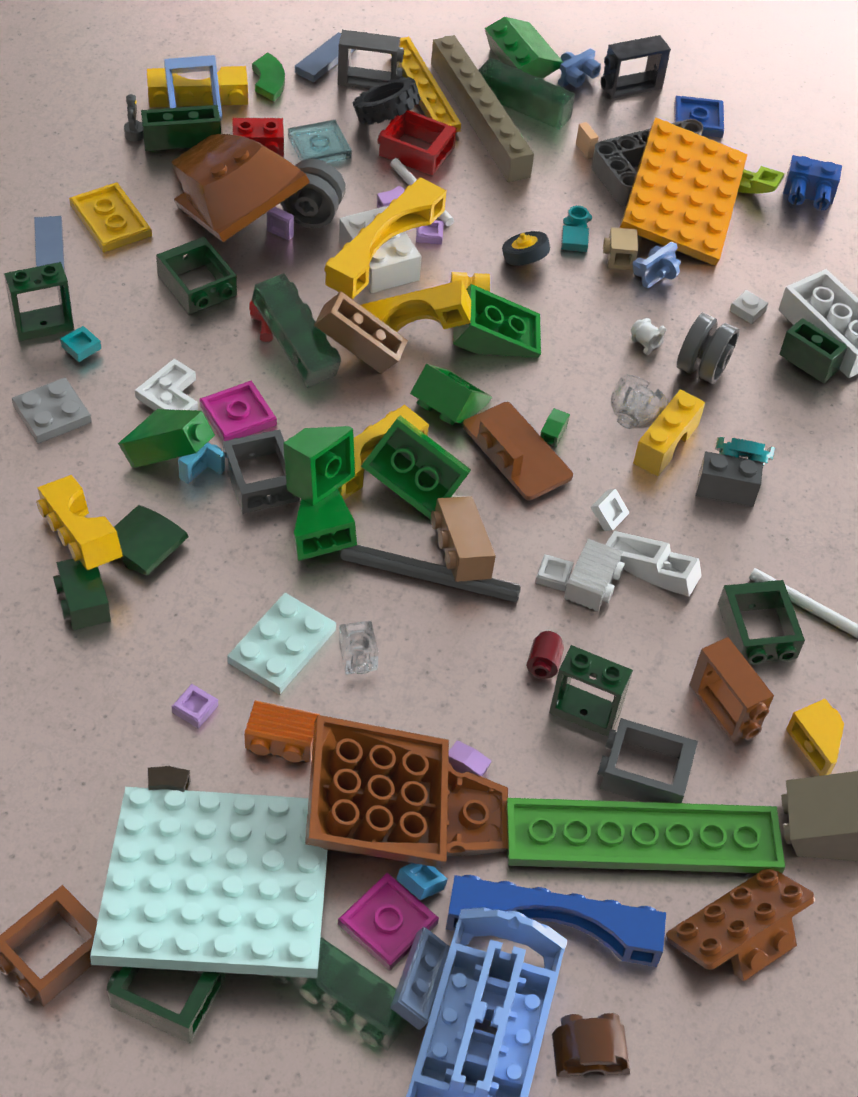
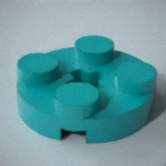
M717 437L715 450H718L719 454L738 458L739 456L746 457L748 460L763 462V466L768 464V460H773L775 447L771 446L766 451L764 450L765 444L737 438H732L731 442L724 443L725 437Z

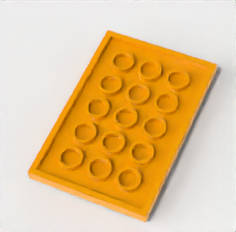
M655 117L619 228L637 229V235L664 246L670 242L676 243L677 251L716 266L721 257L748 154Z

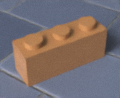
M341 291L324 304L314 324L315 327L379 373H383L399 362L408 342L407 339Z
M473 497L437 498L436 509L431 512V525L433 529H437L439 548L445 551L446 567L448 570L451 569L455 582L492 579L496 555Z

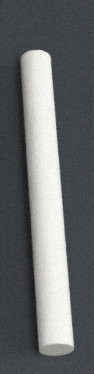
M395 158L391 161L390 166L408 185H412L417 180L399 159ZM446 210L438 217L441 221H444L447 227L454 223V218Z
M754 568L749 577L754 582L776 580ZM785 585L792 603L858 639V624Z

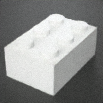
M388 206L340 218L339 243L343 248L347 242L350 243L362 228H366L374 220L375 216L378 213H382ZM405 231L390 238L373 255L369 267V284L366 286L370 293L420 280L422 256Z

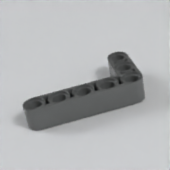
M686 119L671 123L702 136L703 124L698 120ZM650 129L603 140L595 144L591 168L620 205H627L637 173L634 168L639 167Z

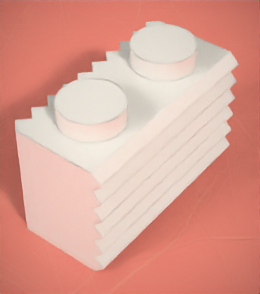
M588 539L568 579L564 598L571 602H576L578 605L582 604L583 607L587 606L589 609L599 611L602 602L609 603L615 588L611 584L613 579L619 581L625 567V563L620 562L623 551Z

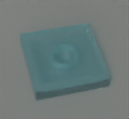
M336 120L288 128V137L300 161L317 159L331 163L352 158V150Z

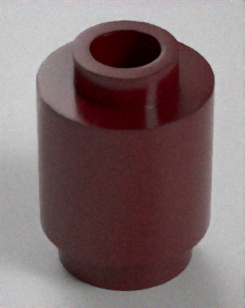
M543 631L534 638L526 667L536 678L548 679L556 676L564 651L560 635L552 631Z

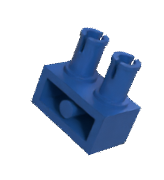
M792 155L783 194L789 195L788 200L791 204H794L795 198H797L796 205H801L805 199L814 200L813 205L817 210H819L820 203H822L821 211L827 210L830 204H833L840 182L842 165L829 161L810 159L806 156Z

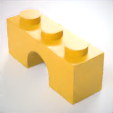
M680 389L638 441L633 464L658 477L672 460L679 440L681 439L686 442L698 427L705 402Z

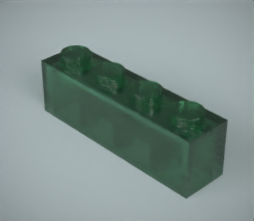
M489 58L478 69L501 105L559 130L571 118L575 93L493 58Z
M285 273L255 284L252 301L307 388L336 376L341 363L340 354L335 347L330 345L326 334L314 326L316 321L312 317V311L308 304L303 303L299 297L296 285L288 280Z
M322 937L320 939L317 978L274 976L282 983L287 984L290 982L299 988L301 995L310 1003L317 1004L319 1002L329 1009L330 1015L340 1024L347 1025L349 1023L359 1030L360 1036L372 1046L377 1047L380 1045L388 1051L408 1024L407 1020L390 1008L396 988Z

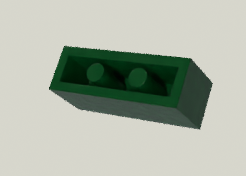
M218 105L141 110L145 151L192 148L210 135L221 134Z

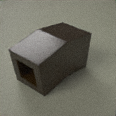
M172 766L148 768L149 790L169 789L181 792L188 790L191 782L190 770Z

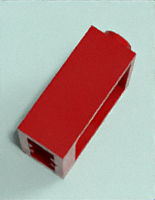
M410 110L405 111L406 113L401 116H395L394 119H391L387 128L379 133L377 139L379 156L389 160L397 158L403 165L433 176L455 148L457 128ZM403 134H407L432 145L428 150H425L399 139Z

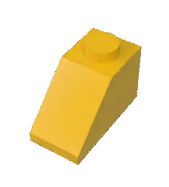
M825 698L793 712L786 730L820 776L832 773L838 759L844 722L840 713L835 708H832Z

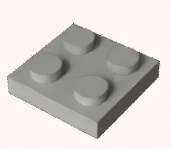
M66 377L12 398L14 408L38 444L92 423L91 414Z

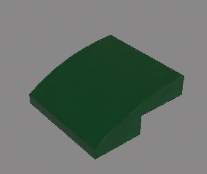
M141 505L135 507L114 526L123 555L120 558H122L126 568L145 575H149L189 537L187 532L177 524Z

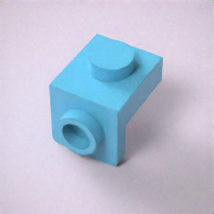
M207 442L198 452L179 457V479L189 484L207 467L222 474L225 471V453L217 445Z

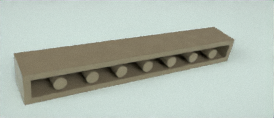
M444 36L443 38L433 39L431 56L433 68L507 182L531 178L534 159L533 151L456 36Z

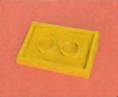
M118 182L69 198L70 206L103 253L152 236L151 227Z

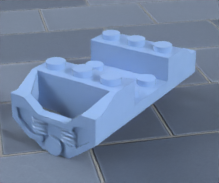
M488 908L461 909L406 1097H528L567 939L549 926L526 918L524 914L517 911L505 912ZM496 936L527 945L543 956L544 968L523 963L526 949L513 946L512 954L501 951L503 943L491 939L487 952L468 947L467 945L473 937ZM484 1019L491 1021L490 1026L497 1028L496 1035L474 1029L476 1022L483 1024Z

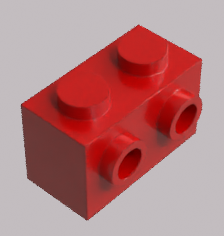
M232 118L233 135L243 136L259 142L284 158L283 118Z

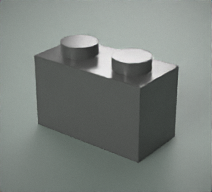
M705 451L698 474L695 496L754 507L761 486L763 462Z

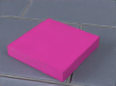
M252 380L199 399L200 407L222 442L246 437L277 425L276 416Z
M386 873L338 918V925L390 971L410 952L416 933L423 927L431 931L438 924L439 917L390 874Z

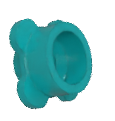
M572 206L568 210V216L563 219V223L566 226L587 228V223L592 220V215L583 206Z

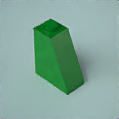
M157 409L123 438L118 445L131 467L136 468L194 454L209 442L215 434L202 411Z
M338 489L314 506L301 499L294 529L298 561L357 546L355 520Z

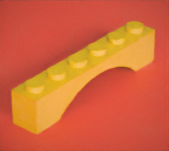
M421 177L412 185H408L397 199H393L382 213H378L366 228H362L350 243L347 242L335 257H331L327 261L324 268L326 272L325 285L337 292L341 291L351 299H354L369 284L370 262L380 246L403 231L431 225L445 211L447 190Z

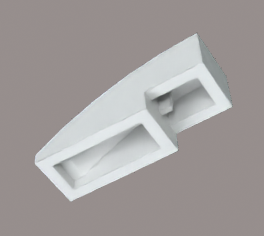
M614 531L605 544L623 551L620 562L625 563L624 570L653 585L675 593L690 596L702 576L699 558L673 553L670 550V544Z

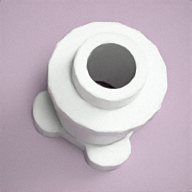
M649 318L639 319L631 328V340L633 342L638 341L645 346L643 352L649 355L655 348L661 346L667 328L664 326L656 328L651 324Z

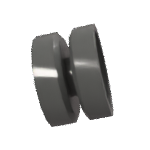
M317 159L302 160L295 166L306 173L310 183L280 204L284 211L294 215V222L309 228H321L331 223L339 204L345 195L346 184L339 171L327 162Z
M702 312L694 321L682 344L676 368L689 374L694 373L699 368V378L714 384L722 375L732 356L740 329L727 323L722 324L717 329V319Z

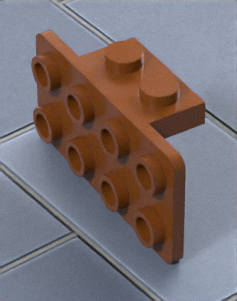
M503 402L464 420V430L524 499L533 500L573 479L571 469L510 402Z
M765 869L670 929L666 933L667 941L708 970L715 969L731 958L734 975L745 981L797 946L792 917L813 904L815 896L811 890L779 871Z

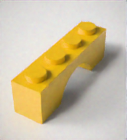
M246 66L221 67L217 72L221 105H248ZM148 68L149 107H169L165 68ZM177 73L172 74L176 107L213 105L210 77L194 80L184 78Z
M462 280L361 304L363 308L396 332L405 325L420 319L435 320L441 324L443 329L469 324L471 321V298Z
M404 404L397 410L390 411L385 418L374 425H369L361 434L354 438L355 477L338 488L343 500L363 487L364 468L361 465L400 415L427 436L429 424Z
M72 475L37 487L40 499L36 500L41 516L43 518L47 517L52 531H58L63 546H69L73 559L75 561L80 560L87 571L123 557L117 531L105 516L95 518L84 517L89 514L83 488Z

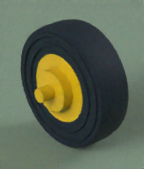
M529 231L517 234L505 241L502 246V252L508 264L516 266L527 265L546 257L550 252V243L545 233Z

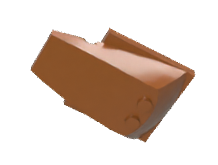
M210 135L171 161L184 190L182 194L174 198L178 208L222 242L310 183L306 173L298 169L291 162L259 142L239 135Z
M318 715L314 721L305 844L318 846L325 850L363 854L439 868L445 865L447 857L504 852L508 849L506 806L508 787L474 773H459L455 771L451 764L448 763V739Z

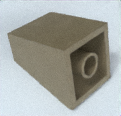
M858 771L786 780L787 793L782 794L781 799L783 811L789 816V823L784 824V835L786 843L793 845L796 855L800 857L858 862Z

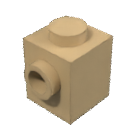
M611 227L609 238H604L603 254H607L608 268L633 270V261L636 260L638 254L637 229Z

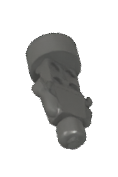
M129 94L126 96L129 122L124 125L125 138L129 141H140L143 139L142 122L136 120V96Z

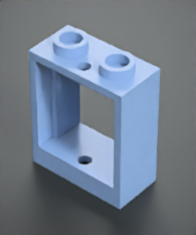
M215 55L164 59L169 108H176L172 74L209 71L213 105H218L221 121L222 110Z

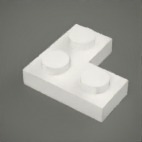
M174 358L135 389V398L155 411L157 409L198 410V402L182 392L196 380V372Z

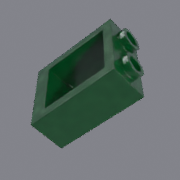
M205 237L156 254L158 276L189 315L237 296V275ZM205 265L216 280L189 290L178 275Z
M61 262L4 273L12 322L19 342L74 330L68 280ZM57 286L60 305L20 313L17 294Z
M784 580L724 585L718 606L728 637L748 663L757 665L767 661L780 660L786 662L798 658L805 639ZM775 608L785 636L749 639L741 612Z
M571 645L558 671L549 713L608 737L610 729H614L621 714L633 670ZM571 678L614 695L613 702L570 685ZM584 711L587 715L583 716L580 712Z
M122 967L120 971L116 970L112 974L107 984L112 1008L187 1043L192 1041L225 981V973L194 971L201 974V977L180 1014H177L127 991L140 968Z

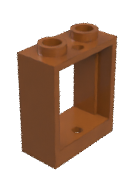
M729 637L702 648L689 685L733 743L744 738L746 740L754 738L762 730L761 726L769 713V707L774 697L773 693Z
M61 885L0 935V971L6 976L12 973L18 980L16 985L21 993L29 1001L35 998L44 1007L93 966L91 965L90 955L98 920ZM59 914L85 943L40 979L13 950Z

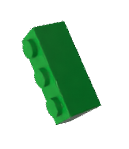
M504 16L484 28L490 49L523 89L560 69V65L564 63L530 22Z
M401 415L394 421L361 465L362 468L429 519H431V512L436 509L437 498L452 497L471 471L469 467Z

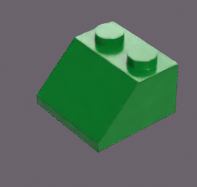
M430 364L425 365L410 392L411 395L418 399L416 403L429 411H432V409L437 410L441 413L439 418L451 425H454L455 422L463 424L464 420L476 415L492 399V396L448 369Z
M350 426L304 428L283 443L287 491L312 506L355 477L353 428Z

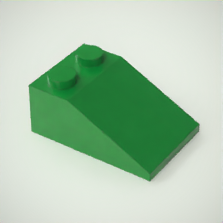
M470 284L466 290L471 298V321L469 324L453 327V345L475 354L539 358L541 355L540 313Z

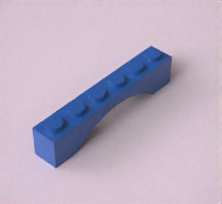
M474 875L454 876L446 930L455 931L461 909L488 908L505 912L517 911L524 914L526 918L535 921L554 922L578 929L604 944L621 961L657 967L664 949L666 912L657 911L650 906L632 907L622 905L615 900L598 901L587 899L585 896L576 893L568 895L553 893L543 887L525 888L516 886L509 881L491 882L481 880V878Z

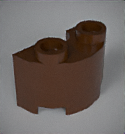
M606 1013L598 1016V1018L583 1019L581 1015L570 1014L561 1018V1026L557 1027L552 1033L557 1077L583 1076L585 1073L594 1071L603 1072L604 1075L630 1074L624 1025L620 1023L619 1015Z

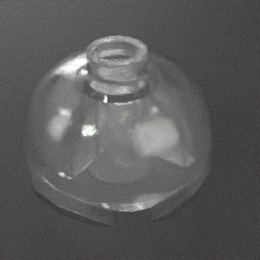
M626 374L623 378L621 377L613 390L611 406L614 414L618 417L617 422L627 429L632 427L646 429L653 424L669 404L668 399L659 389L654 393L647 388L650 384L648 381Z

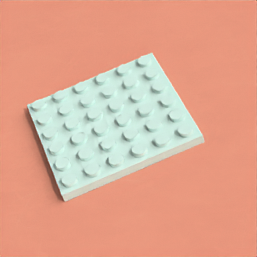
M125 787L90 955L91 965L317 978L328 850L305 844L309 798L188 790L181 792L169 789L149 790L148 788Z

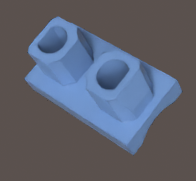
M590 48L579 55H574L571 52L563 53L560 58L564 63L560 65L561 78L558 80V85L564 87L571 84L577 88L584 83L586 75L592 79L599 76L601 64L594 60L596 51Z
M670 242L664 247L655 246L650 250L647 259L639 257L633 261L634 275L642 277L643 287L650 288L664 277L672 280L679 275L680 260L676 259L675 255L676 243Z

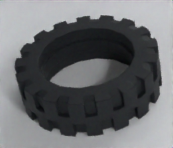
M401 77L398 80L392 79L387 83L382 82L379 86H373L368 89L369 91L362 92L359 97L354 99L353 106L359 122L371 125L375 122L382 123L384 120H391L397 115L405 114V111L413 109L414 105L419 103L421 97L415 80L411 77Z

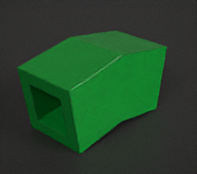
M555 408L551 411L540 434L548 445L557 447L567 428L570 417L569 413Z

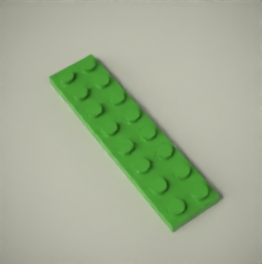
M507 798L508 866L759 873L765 869H772L783 873L785 869L777 806Z

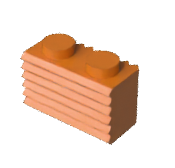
M255 700L244 733L245 748L257 755L264 756L271 753L274 756L283 757L290 762H300L303 760L306 763L310 762L313 747L314 721L320 714Z

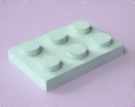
M284 593L227 655V663L280 695L336 631V622L289 594Z

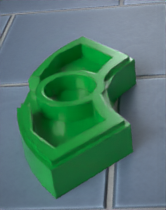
M267 52L252 63V70L260 78L255 84V92L274 102L284 90L285 71L280 61Z

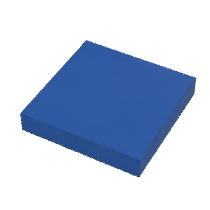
M678 95L675 97L674 122L695 119L703 124L702 136L723 138L724 105L722 100Z

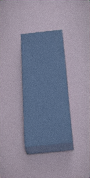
M341 33L335 34L296 64L295 73L315 82L337 65Z
M34 217L36 267L61 262L65 272L62 217Z
M425 927L421 928L415 935L390 1007L418 1030L428 1023L450 949L448 944Z

